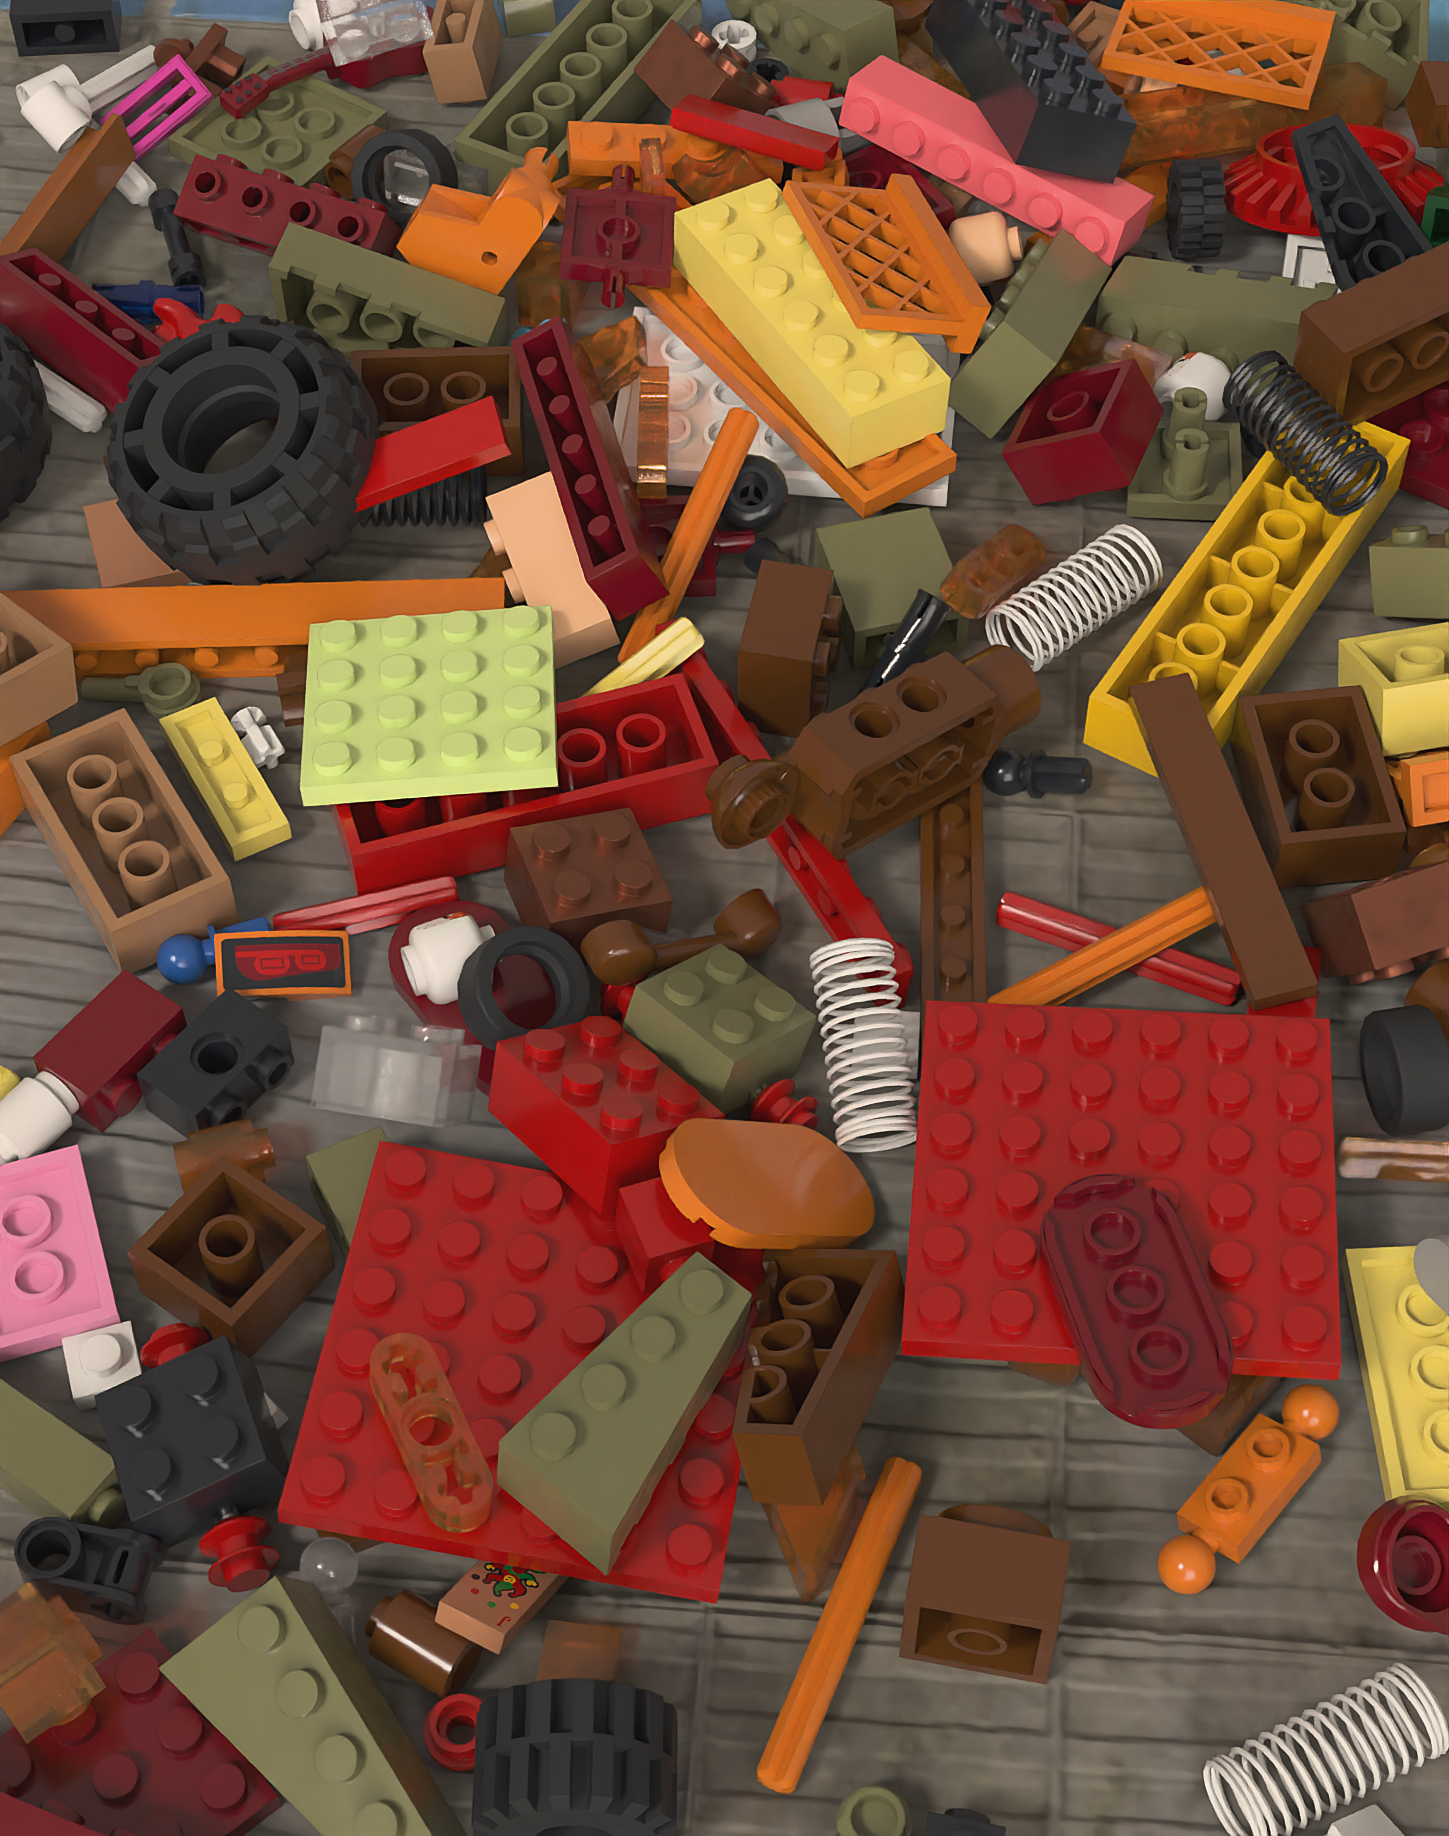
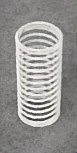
M1125 524L1115 525L1104 536H1099L1095 542L1089 543L1084 549H1080L1066 561L1060 562L1056 568H1052L1047 574L1041 575L1037 581H1032L1017 594L1011 595L1008 600L1002 601L1000 605L992 608L986 614L985 624L990 644H1002L1010 647L1001 629L1000 614L1003 613L1005 614L1007 627L1012 639L1028 658L1034 660V665H1030L1033 672L1038 671L1043 664L1049 663L1053 657H1059L1063 650H1069L1073 644H1078L1082 637H1088L1092 631H1097L1102 624H1107L1111 618L1117 617L1121 611H1126L1130 605H1135L1140 598H1145L1148 593H1152L1161 585L1163 569L1161 559L1155 547L1136 528ZM1115 534L1128 536L1146 553L1154 571L1152 585H1150L1149 574L1141 557L1126 542L1114 537ZM1113 541L1126 548L1137 560L1144 574L1145 586L1139 583L1138 575L1128 559L1114 548ZM1095 554L1102 558L1104 567L1096 561ZM1117 556L1127 566L1133 578H1131L1128 575V573L1124 570V568L1121 566ZM1082 559V564L1077 563L1078 560ZM1086 561L1092 564L1095 574L1087 568ZM1109 564H1110V566H1111L1113 572H1114V573L1116 574V576L1120 579V581L1124 584V586L1121 585V584L1119 583V581L1116 579V577L1114 576V574L1112 573V571H1111V569H1110V567H1109ZM1068 566H1072V571L1068 570ZM1077 568L1083 571L1085 580L1077 574ZM1100 571L1108 579L1114 592L1108 587L1106 582L1103 580ZM1060 572H1063V578L1058 576ZM1067 574L1074 578L1076 587L1068 582ZM1090 577L1098 585L1104 598L1099 594L1097 589L1094 587ZM1049 579H1053V584L1049 583ZM1058 581L1064 584L1068 596L1059 589ZM1043 585L1044 591L1040 590L1039 586ZM1082 586L1088 591L1095 605L1090 601L1086 593L1083 591ZM1048 587L1055 591L1058 602L1049 595ZM1119 589L1127 595L1126 600L1121 598ZM1130 589L1136 591V594L1132 593ZM1030 592H1034V597L1029 596ZM1073 593H1074V594L1077 596V598L1080 600V602H1081L1083 608L1085 609V611L1081 608V606L1079 605V603L1076 601V599H1075L1074 596H1073ZM1039 594L1045 598L1049 610L1040 602ZM1109 595L1117 601V606L1111 604ZM1024 598L1025 604L1020 603V599ZM1063 599H1064L1065 602L1069 605V607L1071 608V610H1072L1073 614L1075 615V617L1072 615V613L1070 612V610L1067 608V606L1065 605ZM1029 600L1036 605L1040 617L1030 609ZM1100 602L1108 608L1107 613L1102 611ZM1019 607L1026 611L1029 621L1020 613ZM1054 607L1059 611V613L1061 614V616H1062L1064 622L1062 621V619L1060 618V616L1058 615V613L1056 612V610L1054 609ZM1090 608L1098 613V619L1092 617ZM1080 614L1088 620V626L1082 623ZM1011 619L1020 626L1022 633L1032 646L1034 655L1023 646L1011 624ZM1070 620L1078 626V632L1072 629ZM1060 626L1069 633V639L1062 635ZM1050 632L1059 639V645L1053 643ZM1040 638L1049 645V652L1043 649Z
M854 938L833 942L817 949L811 954L809 960L811 962L810 968L814 970L812 972V979L817 982L814 987V993L819 996L816 1002V1007L821 1010L818 1021L824 1025L821 1028L820 1035L826 1039L822 1049L828 1053L824 1063L830 1067L826 1078L833 1082L829 1086V1093L834 1096V1099L831 1101V1107L837 1111L833 1121L839 1125L835 1132L836 1146L848 1152H875L898 1148L914 1142L917 1135L916 1119L918 1118V1112L908 1109L914 1106L917 1098L907 1094L913 1090L915 1084L905 1080L911 1075L913 1070L903 1065L907 1063L910 1055L900 1051L908 1044V1041L900 1036L906 1027L897 1022L902 1018L904 1012L895 1008L899 1005L902 998L894 994L899 987V984L892 980L897 970L889 965L893 962L895 956L892 951L893 946L886 940L878 938ZM842 953H846V954H843V955H839V956L833 957V958H831V959H829V960H827V961H825V962H820L821 960L826 959V958H828V957H831V956H834V955H838V954H842ZM874 956L872 958L856 962L838 963L853 958ZM875 970L890 971L889 974L879 978L846 983L829 982L845 975ZM818 974H823L827 976L820 979L818 977ZM878 984L893 986L878 993L847 997L831 996L851 988H862ZM821 986L832 988L825 993L820 991ZM876 999L895 1000L890 1004L880 1007L849 1011L834 1010L854 1002ZM824 1000L835 1002L827 1007L822 1005ZM878 1013L897 1014L892 1018L878 1022L852 1025L837 1024L858 1016ZM826 1014L838 1016L830 1021L825 1020ZM886 1027L899 1028L892 1033L881 1036L855 1039L840 1038L862 1030ZM829 1028L841 1030L831 1036L827 1034V1029ZM831 1042L837 1044H844L842 1046L835 1048L834 1050H831L829 1048V1044ZM873 1043H901L891 1048L872 1052H843ZM833 1057L845 1058V1060L836 1064L831 1063V1058ZM878 1057H903L894 1062L875 1066H847L862 1060ZM835 1071L848 1073L838 1079L833 1077ZM905 1071L900 1075L885 1079L848 1081L872 1073ZM838 1085L852 1087L841 1093L835 1091ZM884 1086H907L889 1093L851 1095ZM840 1100L855 1101L844 1107L837 1106ZM908 1100L904 1104L893 1107L867 1110L855 1109L878 1102ZM843 1114L857 1116L845 1122L839 1120ZM892 1115H911V1116H909V1117H907V1118H904V1117H889V1118L874 1119V1118L885 1117V1116H892ZM906 1130L900 1134L883 1138H855L875 1132Z
M1394 1663L1392 1667H1387L1384 1672H1376L1373 1680H1362L1359 1687H1348L1344 1695H1333L1330 1702H1319L1315 1710H1304L1301 1718L1290 1717L1286 1725H1275L1272 1733L1261 1732L1258 1740H1246L1243 1748H1231L1228 1756L1217 1755L1213 1757L1212 1761H1206L1203 1771L1204 1782L1217 1816L1230 1836L1249 1835L1239 1824L1230 1809L1223 1791L1219 1772L1233 1789L1237 1802L1251 1826L1253 1836H1268L1263 1815L1268 1821L1271 1836H1278V1833L1283 1836H1290L1293 1826L1305 1829L1308 1818L1320 1821L1322 1811L1334 1813L1337 1803L1349 1806L1352 1795L1363 1798L1366 1787L1378 1790L1381 1780L1393 1782L1395 1772L1407 1775L1410 1765L1414 1767L1422 1766L1424 1757L1436 1759L1441 1754H1446L1449 1748V1729L1444 1713L1426 1682L1408 1666L1402 1663ZM1396 1674L1402 1677L1408 1683V1685L1414 1690L1420 1701L1417 1699L1414 1693L1399 1678L1396 1677ZM1380 1679H1383V1685L1379 1683ZM1371 1686V1694L1364 1691V1689ZM1397 1687L1405 1693L1418 1711L1426 1726L1431 1743L1422 1735L1410 1718ZM1378 1690L1386 1696L1388 1706L1405 1738L1417 1751V1760L1409 1756L1403 1737L1396 1724L1380 1704ZM1352 1694H1357V1702L1350 1698ZM1363 1697L1374 1706L1382 1730L1392 1747L1403 1759V1768L1394 1763L1385 1738L1366 1712ZM1343 1701V1710L1335 1706L1337 1702ZM1349 1705L1360 1715L1371 1743L1388 1766L1389 1775H1385L1380 1771L1370 1745L1352 1720ZM1323 1709L1329 1710V1718L1321 1713ZM1335 1713L1346 1723L1357 1751L1374 1775V1783L1365 1778L1355 1752L1337 1726ZM1314 1716V1725L1306 1721L1308 1717ZM1321 1721L1332 1731L1343 1759L1359 1781V1791L1350 1785L1341 1761L1324 1737ZM1294 1724H1300V1734L1292 1729ZM1306 1728L1318 1740L1329 1767L1344 1787L1345 1798H1342L1335 1792L1328 1772L1310 1746ZM1285 1731L1286 1742L1278 1737L1279 1732ZM1292 1737L1304 1748L1311 1768L1320 1784L1329 1794L1330 1806L1320 1799L1315 1783L1295 1752ZM1265 1739H1271V1750L1263 1744ZM1278 1745L1290 1757L1298 1778L1314 1801L1316 1814L1312 1813L1305 1806L1297 1785L1281 1761ZM1250 1747H1256L1257 1758L1248 1752ZM1263 1753L1276 1766L1286 1790L1299 1808L1301 1822L1290 1813L1280 1789L1267 1770ZM1235 1755H1242L1243 1767L1234 1760ZM1249 1761L1262 1775L1269 1793L1284 1816L1286 1829L1275 1820L1269 1804L1254 1781Z

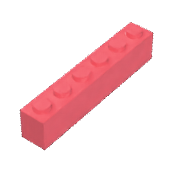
M880 55L849 78L838 122L839 125L1052 237L1063 228L1110 267L1139 242L1155 197L1154 195L1117 176L1113 184L1015 164L974 102L883 55Z

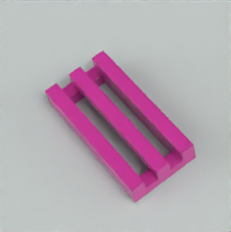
M179 54L99 120L103 125L112 113L121 115L122 119H125L179 72L185 77L184 80L126 127L130 140H133L193 88L197 92L133 146L136 154L134 159L136 164L214 99L211 92Z

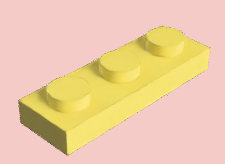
M215 697L159 719L163 737L235 862L292 838L290 824Z

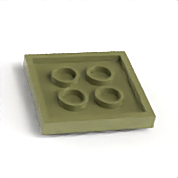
M266 55L234 83L251 73L257 75L284 63ZM308 76L270 92L267 99L241 119H235L220 106L219 95L168 138V144L172 156L190 165L195 154L212 160H216L218 154H223L244 163L248 167V171L262 175L265 168L276 170L292 178L294 185L309 189L311 183L321 185L327 183L324 167L331 161L329 156L333 151L366 125H375L387 130L389 122L386 110L318 78Z

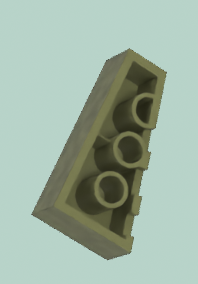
M726 0L732 18L747 22L753 26L757 33V40L801 78L835 82L836 93L843 94L844 98L849 78L880 55L900 64L893 7L879 0Z
M1063 228L1058 231L1049 243L1040 238L1020 263L1021 266L1006 284V290L990 309L992 312L984 323L972 353L967 355L951 378L948 405L990 439L993 438L1058 363L1112 271L1109 265Z

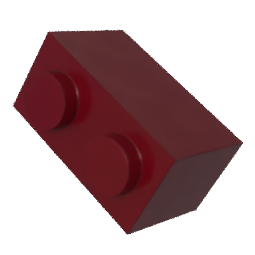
M124 969L33 1056L38 1074L41 1071H46L66 1085L79 1103V1110L75 1114L103 1133L119 1116L127 1115L139 1103L143 1094L137 1073L187 1027L183 1008Z

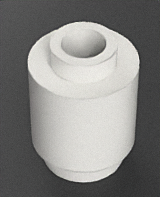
M41 1071L34 1079L25 1077L0 1101V1165L43 1154L72 1126L71 1116L79 1110V1103L66 1085L54 1075Z

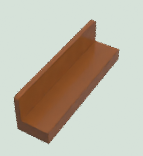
M112 113L100 130L86 127L0 243V256L36 247L55 262H60L136 158L121 115Z

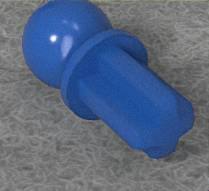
M259 917L218 930L214 929L213 924L208 925L207 930L210 938L202 941L188 934L174 935L164 941L158 950L156 958L158 970L166 980L173 984H192L204 975L208 965L215 964L214 934L272 931L271 925L267 918Z

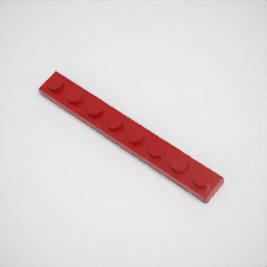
M678 619L656 625L655 637ZM703 647L664 676L683 673L718 759L719 766L729 758L737 755H745L751 761L756 759L771 760V757L763 747V741L758 728L752 721L746 722L735 705L733 693L727 682L723 679L718 680L707 664ZM787 815L781 825L769 836L765 837L833 942L854 938H878L886 940L893 946L892 951L895 958L889 965L897 970L892 980L899 984L894 994L902 998L899 1005L895 1008L899 1010L905 1008L910 980L914 975V966L908 950L902 943H895L882 924L881 913L875 901L869 896L864 897L853 881L846 858L839 861L836 860L791 816ZM874 956L848 959L846 961L847 963L869 959ZM875 970L855 975L858 980L879 978L889 974L890 971ZM878 984L864 987L867 993H878L893 986ZM876 999L872 1001L876 1007L890 1004L895 1000Z

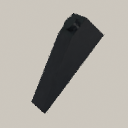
M1339 114L1293 131L1290 139L1332 274L1341 292L1355 286L1363 279L1372 278L1402 264L1412 256H1419L1434 249Z

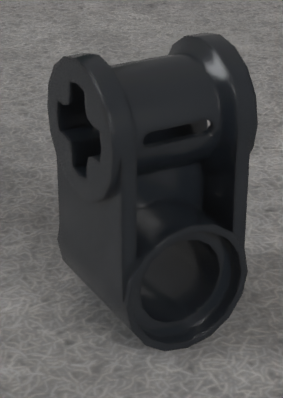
M43 1517L32 1521L22 1529L15 1541L14 1556L27 1593L36 1603L45 1607L93 1615L104 1621L121 1625H138L144 1622L148 1609L143 1601L153 1568L162 1565L166 1554V1548L161 1542L144 1533L130 1529H108L68 1521L59 1517ZM53 1554L69 1556L66 1563L55 1570L41 1571L36 1569L39 1563L47 1556Z

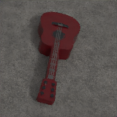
M370 0L362 5L359 12L350 18L325 27L323 30L322 48L257 75L251 73L220 92V106L235 119H241L267 99L270 92L323 70L326 71L328 79L340 78L358 88L372 87L385 79L395 76L426 72L428 69L422 52L434 10L419 0Z

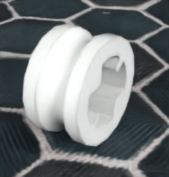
M729 20L714 27L712 36L719 42L718 48L722 49L727 43L744 55L749 62L756 59L755 44L757 33L753 26L741 20Z

